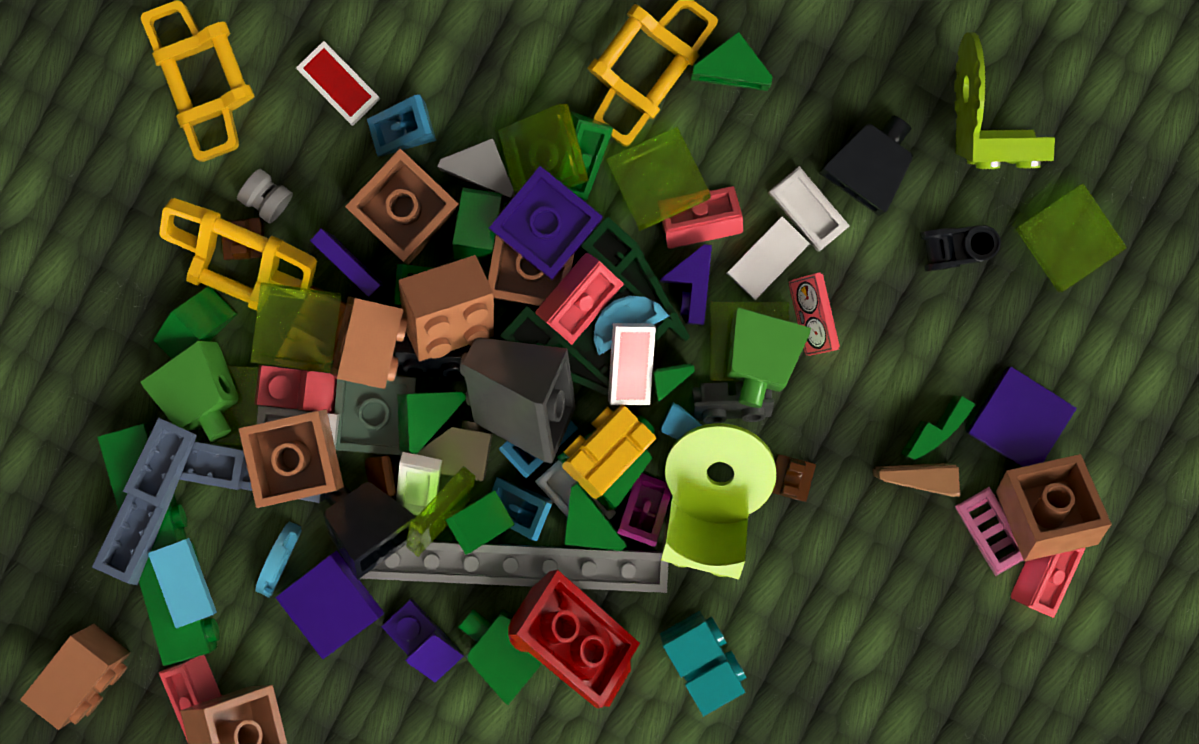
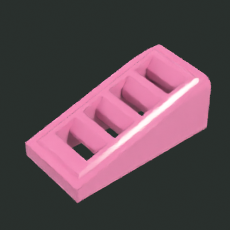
M990 487L955 506L995 576L1023 561L1002 506ZM988 502L991 509L972 519L969 513ZM996 516L999 523L981 533L977 526ZM1004 530L1007 537L989 546L986 540ZM1012 544L1015 551L998 560L995 553Z

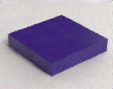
M539 166L492 223L489 230L550 280H553L600 223L603 216L544 168Z
M320 229L310 240L368 297L379 300L389 290L334 235Z
M1007 366L966 433L1020 467L1044 462L1077 408L1013 367Z
M337 550L275 597L322 659H325L384 614L360 580H357Z

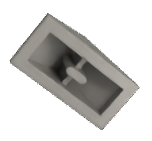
M493 138L442 158L437 166L440 171L486 191L501 193L502 197L511 201L516 195Z

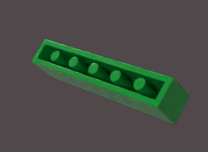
M154 422L140 424L97 437L118 511L127 495L123 490L154 428ZM174 494L151 552L187 539L184 527H187L186 513L181 504L177 505ZM192 543L194 552H195L196 557H197V560H198V555H197L196 548H195L194 544ZM148 557L139 584L163 666L209 654L218 647L216 641L220 640L216 620L206 617L175 628L151 560Z

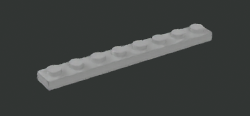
M411 540L360 579L533 587L549 571L559 570L579 589L667 593L668 562L661 561L662 551H616L598 548L485 543L473 552L465 555L458 542Z

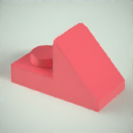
M259 365L254 404L314 412L327 409V413H334L337 379L331 373Z

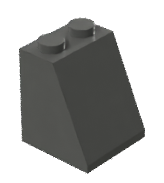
M486 338L474 339L468 353L465 352L460 362V373L465 377L467 385L466 402L467 405L471 406L474 423L538 459L553 463L576 409L568 349Z

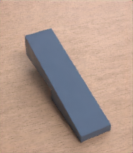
M158 418L123 492L127 493L126 498L92 568L128 584L138 585L149 557L148 553L152 550L195 442L196 434Z
M202 441L194 442L179 480L235 490L244 489L252 491L243 448ZM324 494L305 497L300 500L320 503L324 501Z

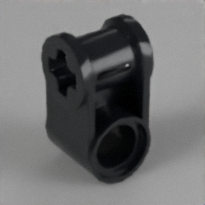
M988 225L957 229L955 227L920 233L921 239L925 240L928 264L925 265V272L961 267L960 265L979 263L991 259L998 253L1001 245L999 234ZM974 234H981L988 241V249L983 255L975 253L971 248L970 242Z

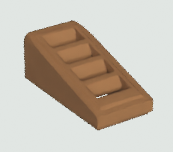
M932 463L875 466L873 468V476L884 482L951 497H960L959 467L955 464Z

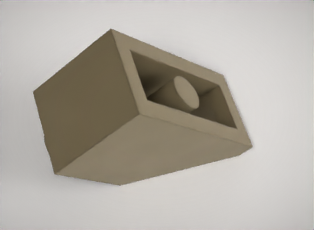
M462 420L461 427H451L423 447L416 455L442 460L440 474L483 481L486 478L493 433L485 431V428L473 421Z

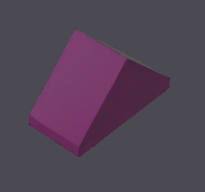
M641 473L629 492L616 527L618 534L653 547L656 546L671 497L667 482Z

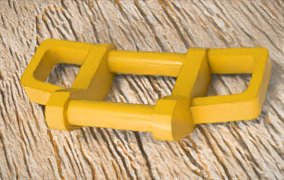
M179 0L142 13L141 21L154 51L152 53L156 66H161L179 112L176 118L180 128H183L194 158L200 162H205L236 150L239 146V140L232 111L253 99L254 93L251 86L245 84L228 40L230 31L227 23L217 22L200 31L186 5ZM173 13H181L193 36L162 48L154 28V22ZM214 47L231 90L220 98L193 107L176 61ZM223 115L228 140L222 145L202 151L193 126Z
M678 0L659 22L643 8L634 4L627 13L629 18L599 59L594 58L587 68L609 88L607 95L594 116V120L607 124L604 122L603 116L616 94L643 113L628 135H622L613 129L611 138L624 147L630 146L648 120L656 117L660 111L659 104L688 65L693 66L699 58V50L717 26V17L694 0ZM682 9H689L707 23L706 29L692 48L665 29ZM640 29L675 55L646 97L620 79L611 70Z
M171 198L163 208L160 237L195 253L187 273V282L197 286L202 283L247 302L249 308L258 312L262 310L272 286L299 297H305L312 286L317 260L312 255L277 237L270 236V238H267L221 218V214L176 198ZM175 215L199 223L198 236L176 227L174 224ZM218 235L262 253L258 278L254 288L208 269L216 248ZM280 258L302 269L304 273L303 279L300 280L278 271Z

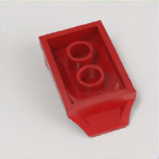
M559 570L549 571L531 588L508 627L509 640L515 649L521 652H529L596 708L610 707L631 671V658L640 645V642Z

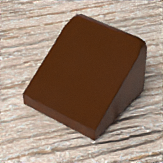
M388 454L365 459L364 463L368 482L374 484L388 496L395 495L397 493L398 476L394 456Z

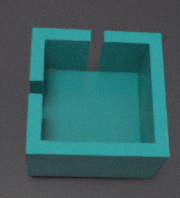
M698 611L660 633L665 651L680 677H684L687 681L685 686L703 717L746 693L741 681L747 677L732 650L724 653L721 646L727 642L712 616L705 620L701 611Z

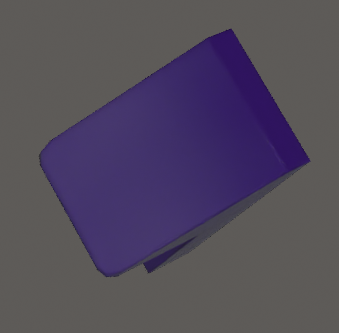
M704 244L659 281L690 285L689 292L682 291L680 315H687L686 324L704 325L712 245Z
M412 598L381 626L408 655L405 661L435 683L464 657L459 648Z

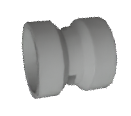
M258 169L242 186L237 200L246 207L256 208L259 216L270 224L285 210L291 201L293 193L283 185H275L269 174L262 169Z

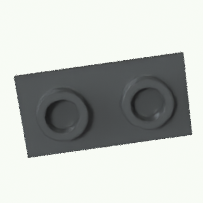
M728 382L700 383V387L692 388L693 403H695L693 418L703 420L707 424L722 423L726 419L742 418L746 422L762 421L772 415L774 406L772 390L766 389L762 408H753L738 402L743 382H735L736 395L733 396L728 394Z

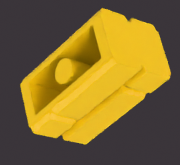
M620 405L614 411L607 407L591 423L596 430L586 440L579 435L564 450L568 458L561 465L562 468L595 499L602 496L656 440L655 435L643 423L639 422L638 418L624 405Z

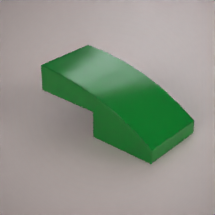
M954 395L936 426L925 421L919 422L901 455L916 460L938 447L959 428L975 406V403L963 396Z

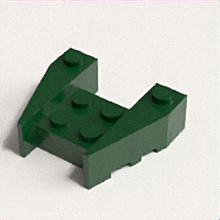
M607 216L579 247L584 253H589L598 259L624 283L606 306L612 301L626 296L646 297L660 304L669 315V317L654 324L656 327L655 343L667 329L681 341H687L690 336L676 311L671 306L657 277L648 265L638 243ZM525 306L500 334L505 341L567 348L572 381L608 396L611 349L598 355L593 341L594 326L600 313L572 345L537 316L528 306Z

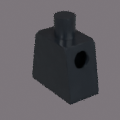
M895 115L891 116L881 131L868 123L821 169L819 174L876 215L884 214L888 210L913 158V154L900 145L912 129L911 126Z
M370 482L362 484L352 492L344 485L343 488L337 491L324 493V498L331 505L324 513L327 531L357 580L418 536L415 516Z

